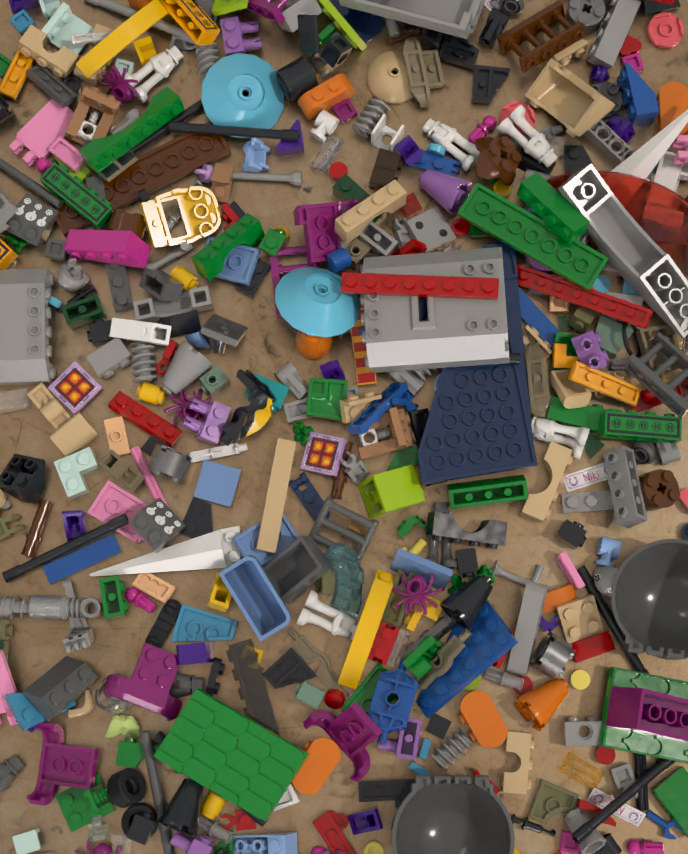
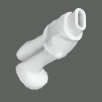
M175 45L169 50L166 48L164 52L151 56L150 61L134 74L126 72L123 80L134 79L138 80L139 83L153 70L156 72L142 85L135 88L140 98H137L133 92L135 98L144 103L148 99L147 93L163 78H167L173 68L179 64L178 61L184 56ZM131 82L128 84L134 88L138 83Z
M520 105L512 112L509 118L507 117L500 123L496 130L501 134H507L522 146L526 154H529L548 168L558 157L545 139V135L536 131L524 117L526 109L523 105ZM513 123L521 128L531 139L528 141L514 127Z
M431 118L422 128L428 134L427 137L436 144L443 146L447 152L461 162L462 168L466 172H469L475 166L477 159L481 155L480 151L476 149L475 144L469 142L456 132L455 128H451L440 121L435 122ZM452 142H454V143H456L457 145H459L461 148H463L465 151H467L470 155H467V154H465L464 152H462L461 150H459L457 147H455V146L452 144Z
M533 417L531 419L533 437L546 443L552 441L572 448L574 458L580 460L590 431L589 428L561 425L555 423L554 420Z
M311 590L304 606L334 618V620L331 622L303 608L296 624L301 626L307 623L314 624L330 631L334 636L339 635L352 640L359 620H355L344 610L340 611L322 603L318 599V594Z

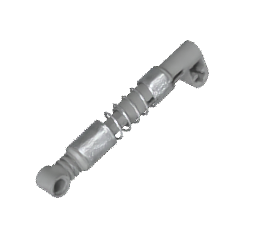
M7 594L4 597H0V619L10 617L12 620L15 613H20L21 620L24 613H29L31 620H66L70 617L80 618V616L81 618L94 619L103 613V604L93 598H82V600L80 598H77V600L72 598L71 600V598L63 595H32L31 597L26 595L22 601L18 594L15 597H10ZM91 603L96 605V611L93 614L88 612V606Z

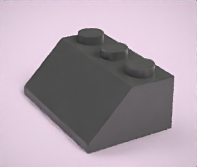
M66 656L22 693L50 722L82 695L85 690L89 689L98 676L84 662Z

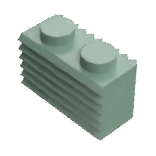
M307 681L299 682L294 691L297 694L295 699L317 709L325 695V690L322 691L321 688L318 689V686L315 687V685H311Z

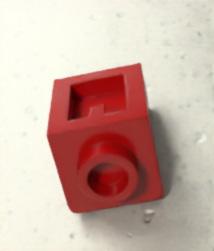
M227 203L220 207L222 211L221 217L228 224L224 227V231L240 219Z

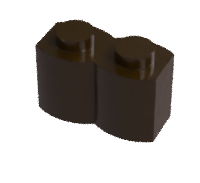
M382 148L379 149L369 181V187L378 189L383 188L393 180L398 182V177L395 176L397 170L401 171L404 160H401V154Z

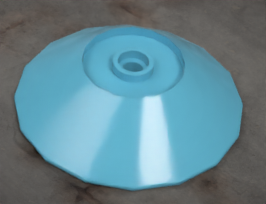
M236 53L222 57L209 68L202 82L201 101L206 116L213 125L262 129L272 128L277 123L284 109V94L277 83L276 71L268 62L255 55ZM242 91H247L248 96H243ZM231 136V137L246 138V139L252 138V137Z
M315 267L294 269L284 275L275 288V304L280 315L293 328L307 335L325 338L342 335L354 327L360 316V300L357 294L341 293L342 276L327 269Z

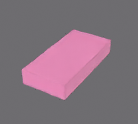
M61 136L48 148L52 155L75 173L85 164L79 150Z
M566 551L556 556L557 563L568 582L573 584L574 590L576 591L584 587L585 584Z

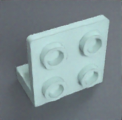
M63 2L41 31L47 34V41L60 49L64 45L79 55L86 44L73 45L71 35L92 33L94 28L72 14L70 6Z

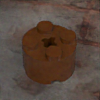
M118 208L111 214L107 230L132 231L142 241L147 229L143 215L139 213H126Z
M657 469L639 476L646 510L656 511L670 507L680 498L679 485L673 472Z

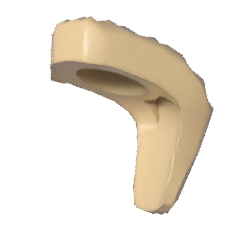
M89 689L85 690L84 706L79 709L68 710V719L84 717L92 712L94 704Z

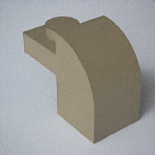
M112 449L99 463V465L132 492L146 478Z

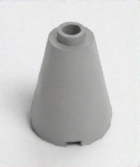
M182 341L161 381L163 384L162 389L169 395L172 393L176 395L212 366L211 362L199 351H195L191 345Z

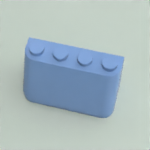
M246 556L218 573L260 642L289 624L291 613L256 557Z

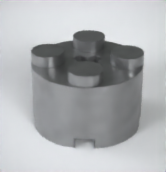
M570 0L566 11V19L573 26L582 22L585 35L592 34L599 28L604 17V1Z
M156 443L147 465L149 466L148 469L152 470L151 472L160 476L165 473L169 479L180 483L181 479L183 480L192 457L181 455L180 451Z
M549 632L547 635L550 637L547 640L543 638L533 654V658L536 660L535 663L531 662V666L550 678H555L556 676L560 678L565 672L564 666L567 660L570 661L573 658L575 650L572 649V644Z

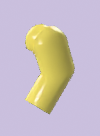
M419 538L410 550L406 547H402V549L418 555L427 543Z

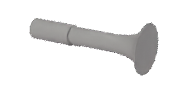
M182 242L180 247L157 261L146 264V268L156 270L169 261L192 250L193 246L191 243Z
M496 560L492 566L493 573L490 576H502L526 587L528 580L536 583L539 582L545 567L537 564L532 580L503 569L498 564V560Z

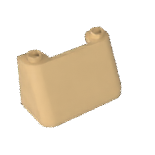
M553 58L549 60L525 94L530 99L529 104L536 109L540 106L564 124L567 128L565 132L574 138L576 135L579 137L583 135L616 105Z

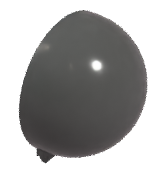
M663 539L648 543L628 556L618 569L611 589V605L616 622L626 636L625 644L629 645V653L643 654L645 652L647 655L666 660L688 659L687 540Z
M415 775V783H411V791L399 804L392 820L390 830L392 854L514 853L515 837L512 820L504 803L494 793L493 784H489V775H474V780L471 779L470 775H434L432 779H430V775Z

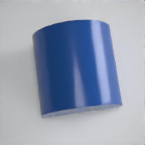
M343 247L327 254L329 270L333 273L352 264L350 254Z

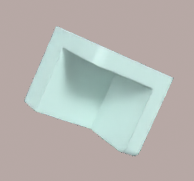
M39 0L42 12L46 20L49 21L60 7V1Z
M39 828L12 837L17 854H27L41 849L37 834L40 832Z

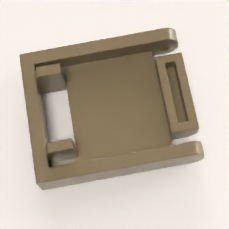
M669 325L648 327L647 329L641 328L635 332L642 355L654 346L652 340L649 339L653 337L652 333L661 332L662 335L668 337L672 344L679 348L675 331ZM658 351L645 365L654 371L668 357L661 351ZM674 363L666 371L680 368Z

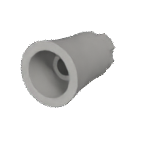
M581 808L570 811L566 815L565 820L568 823V828L573 833L581 825L588 822L589 818L583 813ZM595 829L578 846L582 854H593L605 845L606 839Z

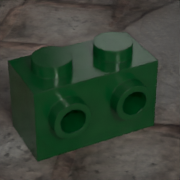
M98 294L86 296L82 300L72 301L61 307L66 323L71 330L107 317Z

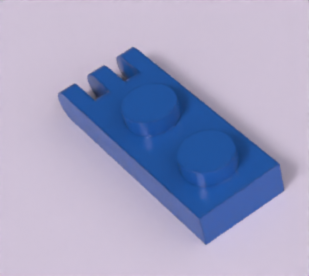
M422 150L424 155L421 160L409 166L421 171L429 169L457 177L456 175L460 174V170L454 168V166L462 168V163Z

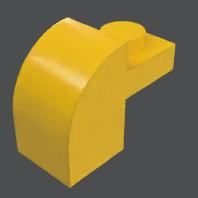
M216 572L206 607L225 613L229 607L232 595L218 574L219 572Z
M427 597L434 601L438 607L435 608L432 604L425 601L427 604L426 615H423V611L421 613L418 612L419 606L415 605L414 613H409L404 622L407 625L406 629L414 632L421 615L436 622L442 610L440 607L442 602L433 597Z

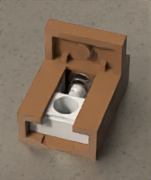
M84 87L80 101L65 132V137L83 146L93 139L106 137L121 102L115 99L113 95L108 94L107 96L101 93V90L96 87ZM88 111L93 112L90 113L89 120L85 121ZM99 116H102L98 126H96L95 123H97V118ZM86 127L90 128L93 133L87 135L83 132V129Z
M397 407L389 409L387 413L380 416L379 421L369 427L366 433L361 435L354 434L362 461L413 447V442H416L414 432L409 431L408 424H411L408 413H404L403 408L397 410ZM389 427V431L385 429L384 431L381 430V432H375V430ZM391 433L392 439L383 442H378L379 440L388 438ZM371 434L375 440L372 443H367L364 441V436Z

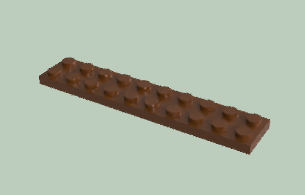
M211 121L205 123L207 125H213ZM185 133L137 157L138 160L110 182L103 179L106 200L112 204L114 212L117 208L121 209L141 199L138 194L139 190L145 188L149 195L193 173L195 169H201L204 164L209 165L230 154L231 150L223 135ZM64 201L60 208L47 202L48 205L59 210L56 221L64 236L68 235L70 229L79 230L91 224Z

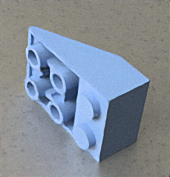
M297 832L233 835L234 854H298Z

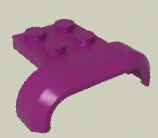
M358 200L298 205L294 209L295 226L303 225L307 263L328 261L327 254L341 248V238L335 232V219L359 204Z
M145 643L131 679L119 675H108L103 687L105 696L117 697L166 717L168 722L176 719L182 703L177 698L168 694L179 667L177 655Z
M356 702L338 717L329 711L319 710L311 714L303 722L305 729L314 725L321 727L351 759L354 764V773L350 777L351 780L358 782L368 773L370 757L365 747L383 731Z
M47 722L40 723L37 726V730H41L43 734V744L36 788L33 793L27 795L30 804L43 806L50 804L56 795L58 785L86 790L93 788L99 749L64 744V731L61 725Z

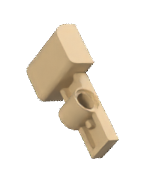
M571 369L553 370L550 372L549 381L563 406L567 409L586 407L589 404L591 392L597 398L606 397L604 394L568 380ZM624 370L604 372L631 384Z
M42 382L27 394L56 429L49 437L65 456L80 451L98 436V433L80 412L71 417Z

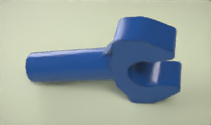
M409 392L403 394L402 398H393L392 400L393 405L405 406L408 412L416 410L419 406L411 401L414 396Z
M650 809L646 812L647 818L662 827V835L664 837L676 839L669 832V829L672 826L680 831L681 829L673 819L666 821Z

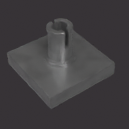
M213 314L202 326L200 333L216 339L213 350L217 351V348H219L218 353H224L226 344L234 347L239 344L246 335L248 327Z

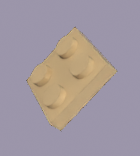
M593 594L555 606L565 641L573 643L604 632Z

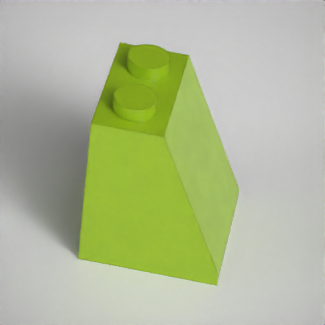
M413 464L372 475L358 484L368 517L371 520L416 506L425 501L424 491L420 486L418 473L414 469Z

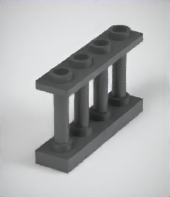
M657 332L652 340L654 346L640 358L632 354L627 359L624 368L681 419L688 412V392L681 397L674 389L688 377V357L680 348L672 344L668 337ZM658 351H661L668 359L652 371L645 363ZM675 363L683 371L667 384L659 376Z

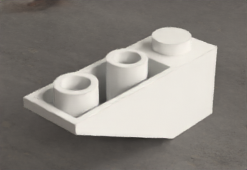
M112 318L109 337L168 346L171 326Z

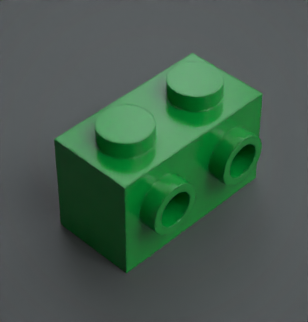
M119 576L99 579L105 620L125 617L124 612H128L127 601L122 600L121 593L125 592L124 582L119 581Z

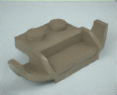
M417 36L406 37L402 55L407 71L409 90L419 101L420 108H428L431 103L430 89L444 87L445 85L438 50L422 51Z
M534 342L529 343L526 348L525 363L529 401L534 416L546 418V409L551 397L549 394L547 357L540 348V343Z

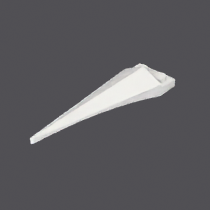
M688 109L602 178L624 208L688 123Z
M240 526L219 529L161 549L158 553L152 552L90 573L89 576L226 568L243 558L232 541V538L241 533Z

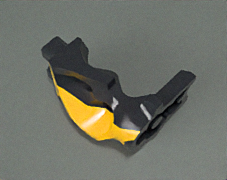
M239 369L236 377L249 389L251 404L235 409L231 422H226L222 426L225 432L220 437V440L227 446L259 431L270 419V408L276 401V397L269 389V386L261 382L249 370L244 372Z

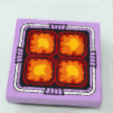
M74 361L48 389L76 415L102 387Z
M310 432L300 469L337 477L340 467L339 459L343 456L347 440Z

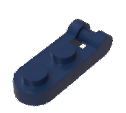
M303 472L296 480L292 479L289 481V485L315 522L324 501ZM304 483L307 488L300 491L298 487ZM328 511L326 516L327 519L330 517V511Z

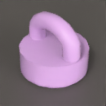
M204 164L201 169H195L194 173L199 175L201 182L209 183L214 169L212 165Z

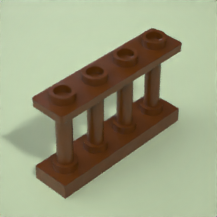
M558 0L497 36L500 51L503 54L512 49L520 57L521 71L525 73L584 38L585 29L582 22L573 26L565 18L563 3ZM557 22L566 29L559 35L550 28V26ZM541 31L550 38V40L543 44L534 37ZM526 40L535 48L527 54L518 46Z

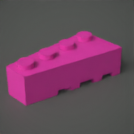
M70 229L63 250L72 259L146 268L151 248L132 231Z

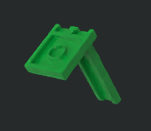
M100 774L95 776L94 787L89 790L71 787L55 795L71 832L116 810L108 796L107 786H104Z

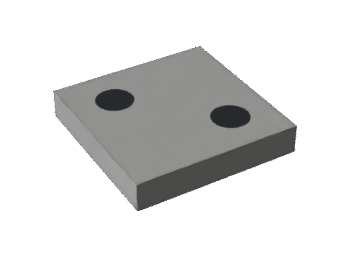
M437 206L405 222L412 237L417 241L425 243L427 250L423 253H429L456 238Z

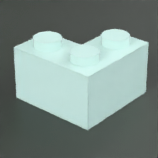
M91 447L54 462L68 498L73 500L90 493L83 475L100 468L94 450Z

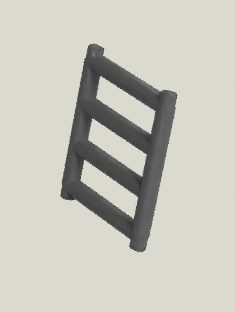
M327 496L309 536L314 541L353 560L348 569L326 558L333 567L332 570L344 575L346 580L351 581L374 536L379 521L376 519L371 521L333 502L334 499ZM329 509L368 527L365 536L363 537L327 519L326 516ZM324 525L360 543L357 553L319 535L321 526Z

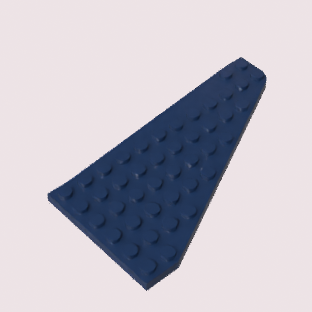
M503 242L487 244L482 248L502 247L509 352L521 354L520 364L442 368L417 452L422 485L538 465L532 436L517 279V261L514 248Z

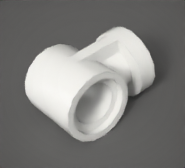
M322 110L314 123L317 128H311L309 134L317 141L324 143L327 140L325 134L331 135L337 128L340 120L326 110Z

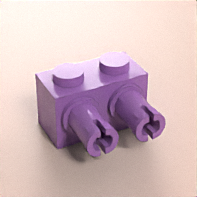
M238 16L220 19L226 56L262 49L260 37L246 40L241 37L246 33L259 32L257 20L241 23L238 20Z
M593 329L571 338L581 363L597 370L607 366L606 361H609L606 350H601L599 343H602L598 332L594 333Z
M193 397L188 408L204 414L202 421H198L185 415L181 426L197 432L196 439L210 445L218 444L223 431L222 426L226 423L231 408L216 401L207 404Z
M409 718L406 730L395 731L398 732L399 738L397 740L387 739L385 745L378 744V750L395 752L396 757L417 760L423 720Z
M179 831L173 835L170 842L171 845L186 851L185 854H211L216 843L212 841V837L202 833V836L198 834L192 838Z

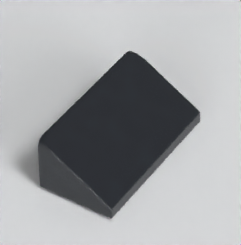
M313 13L298 14L300 51L303 53H319L317 15Z
M523 148L519 152L522 159L517 168L526 172V169L550 175L556 165V162H554L547 168L543 163H539L538 160L526 154Z
M197 310L160 318L161 324L171 326L170 338L192 334L202 329Z

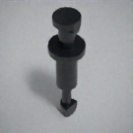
M91 284L85 291L80 289V293L68 300L67 303L82 300L92 292H97L96 287ZM61 307L57 309L59 313L63 312Z
M515 814L511 816L512 824L521 825L522 830L527 828L537 833H546L552 837L556 835L555 830L548 831L543 826L528 821V817L520 819Z

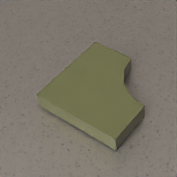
M541 779L527 817L547 824L554 815L562 812L569 813L574 810L579 794Z

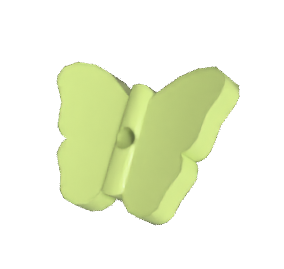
M115 715L109 722L105 737L110 738L122 733V735L129 734L135 738H141L140 732L142 731L133 716Z

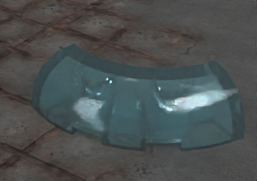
M338 542L331 545L323 554L333 567L335 576L334 593L329 605L353 618H357L364 595L361 594L362 584L365 583L364 570L360 567L359 556L352 547L346 543Z

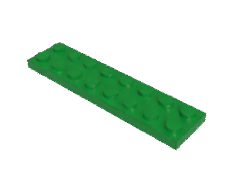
M479 183L475 185L457 213V216L588 292L609 260L605 255L577 239L569 244L551 226L547 225L544 220Z

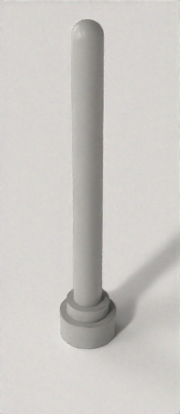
M302 171L290 172V174L234 172L233 179L290 182L294 186H301Z

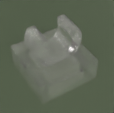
M100 815L92 816V824H87L89 842L109 838L108 821L101 822Z

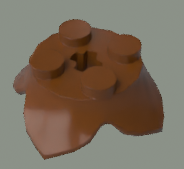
M506 136L501 138H477L475 140V147L480 151L481 155L476 162V176L486 180L499 177L503 185L510 186L516 176V168L522 159L521 154L517 152L515 146Z

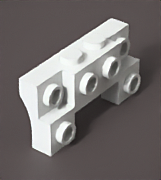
M666 151L659 161L656 174L653 173L650 184H652V188L647 190L645 201H647L643 214V222L659 225L663 230L680 233L685 218V211L672 209V205L680 180L688 181L687 164H673V156L677 155Z

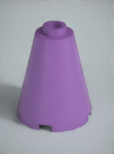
M429 169L423 171L418 179L420 187L452 215L458 213V207L464 204L472 190V187L469 186L472 182L467 179Z

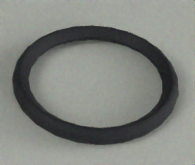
M624 322L622 326L623 343L627 353L631 356L633 352L629 347L626 327L629 323ZM630 324L634 332H636L638 328ZM637 340L638 352H637V355H635V356H636L637 358H640V356H641V350H640L639 343H638V340Z

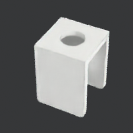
M383 114L371 133V145L378 149L382 148L394 152L396 150L395 145L404 137L405 125L402 124L398 132L386 126V115ZM385 135L392 137L389 145H385L382 142V138Z

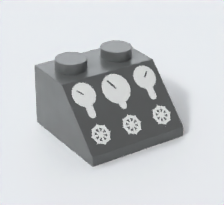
M25 194L16 205L19 210L7 221L10 227L6 230L35 246L44 245L47 242L59 210L29 194Z
M161 498L143 508L128 522L157 553L186 527Z

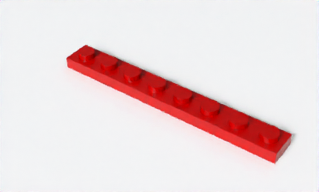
M517 263L518 285L647 329L653 310L590 289L588 292L570 281Z
M342 272L341 293L498 300L499 278Z

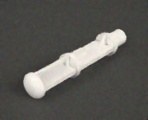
M112 32L72 34L71 42L73 45L100 43Z
M234 443L229 446L224 445L189 452L188 456L192 457L191 463L239 454L241 451L248 450L247 443Z

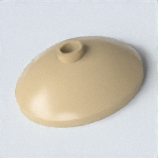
M401 51L384 52L371 62L367 71V84L375 97L387 104L405 103L414 97L409 90L407 71ZM394 70L398 72L395 75L391 73Z

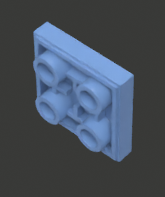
M204 460L193 497L231 507L242 470Z

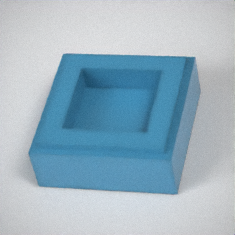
M24 9L9 19L21 35L27 31L30 25H36Z
M423 737L418 753L419 758L427 759L432 742L430 739Z
M412 760L410 761L408 768L418 775H428L429 771Z

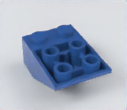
M625 62L617 77V85L622 91V105H625L626 109L625 118L632 122L633 128L652 125L659 113L656 95L632 66Z

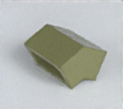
M332 569L315 582V592L318 595H333Z

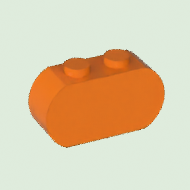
M337 74L305 92L299 98L298 105L307 119L313 120L318 117L322 110L328 112L341 101L347 98L350 99L354 95L355 89L345 74Z
M673 81L664 84L656 95L659 113L656 116L657 133L688 109V88L680 82ZM688 123L679 134L684 135L687 133Z
M477 690L466 693L460 700L459 711L461 714L458 716L463 725L467 724L471 730L468 732L470 738L474 743L478 742L479 745L485 748L500 746L507 737L508 729L489 695Z
M327 737L316 738L312 743L308 741L303 749L309 753V756L292 781L294 787L302 794L313 795L318 793L341 759L339 746L334 740Z

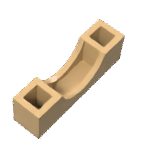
M393 180L336 218L335 232L346 244L361 235L364 228L375 217L385 212L392 214L406 204L407 192L396 180Z
M552 441L548 444L542 459L550 474L548 487L541 493L529 494L520 514L540 523L544 519L548 520L552 511L549 506L552 501L555 502L559 494L557 487L564 482L566 477L564 470L566 466L569 467L574 457L571 456L573 450Z

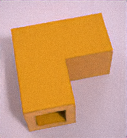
M553 343L552 367L572 368L573 361H578V356L566 355L567 344Z

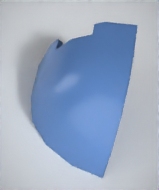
M201 331L185 336L188 343L193 347L200 349L211 347L208 336L201 334Z

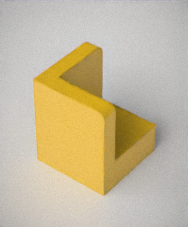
M150 36L133 42L142 67L150 61L151 56L157 55Z

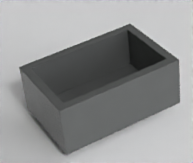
M300 536L263 567L284 603H291L333 568L311 536Z

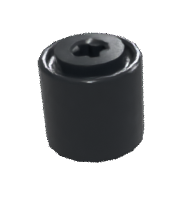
M302 56L276 71V80L280 89L292 101L318 86L317 78L311 66Z

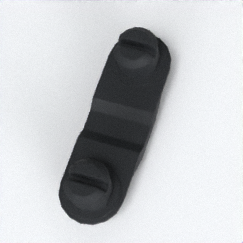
M170 599L164 604L145 643L158 648L162 647L181 609V605L177 600Z

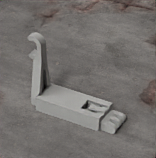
M71 578L63 580L67 598H71V600L76 598ZM81 616L80 618L70 617L71 633L67 634L63 639L67 653L87 648L95 640L93 629L89 627L85 618H81Z

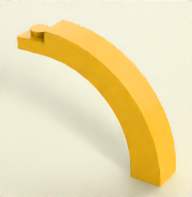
M159 0L151 1L98 43L76 65L87 79L90 78L129 44L166 17L169 12Z
M377 570L338 684L357 689L396 575Z

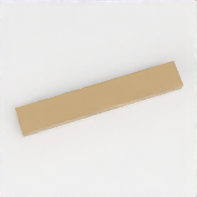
M281 438L276 439L257 539V551L271 554L276 553L296 446L294 441Z

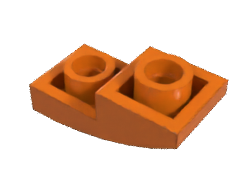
M568 583L553 590L548 589L542 614L555 611L556 605L577 599L573 584Z

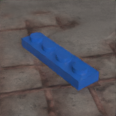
M405 382L392 383L381 393L382 399L374 400L346 427L349 433L360 435L366 433L373 423L380 420V416L384 412L392 408L393 398L403 397V394L409 389Z

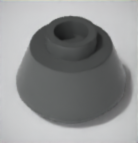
M500 0L499 5L505 13L515 15L523 10L524 1Z
M637 441L631 445L630 448L634 450L637 463L647 465L653 462L656 449L652 442Z

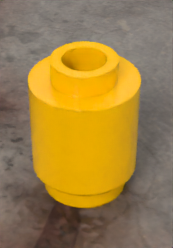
M176 266L170 273L172 278L184 284L183 290L186 292L189 289L196 288L198 285V277L184 267Z
M144 382L143 385L140 384L138 386L136 395L139 396L141 401L162 405L166 392L160 386Z
M209 790L201 805L200 813L214 820L221 812L226 799Z

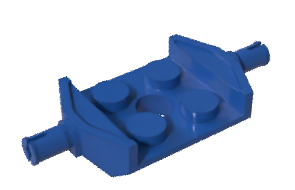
M401 658L398 669L382 672L378 678L368 716L383 731L379 735L378 744H381L382 741V745H385L388 733L407 729L418 683L406 673L407 668L402 663L404 658ZM390 695H396L399 700L396 704H390L387 698Z

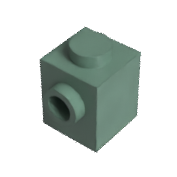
M218 365L199 378L202 383L199 385L205 394L210 393L212 397L230 384L228 377Z

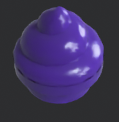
M595 65L590 73V79L597 84L610 79L606 67L602 65Z

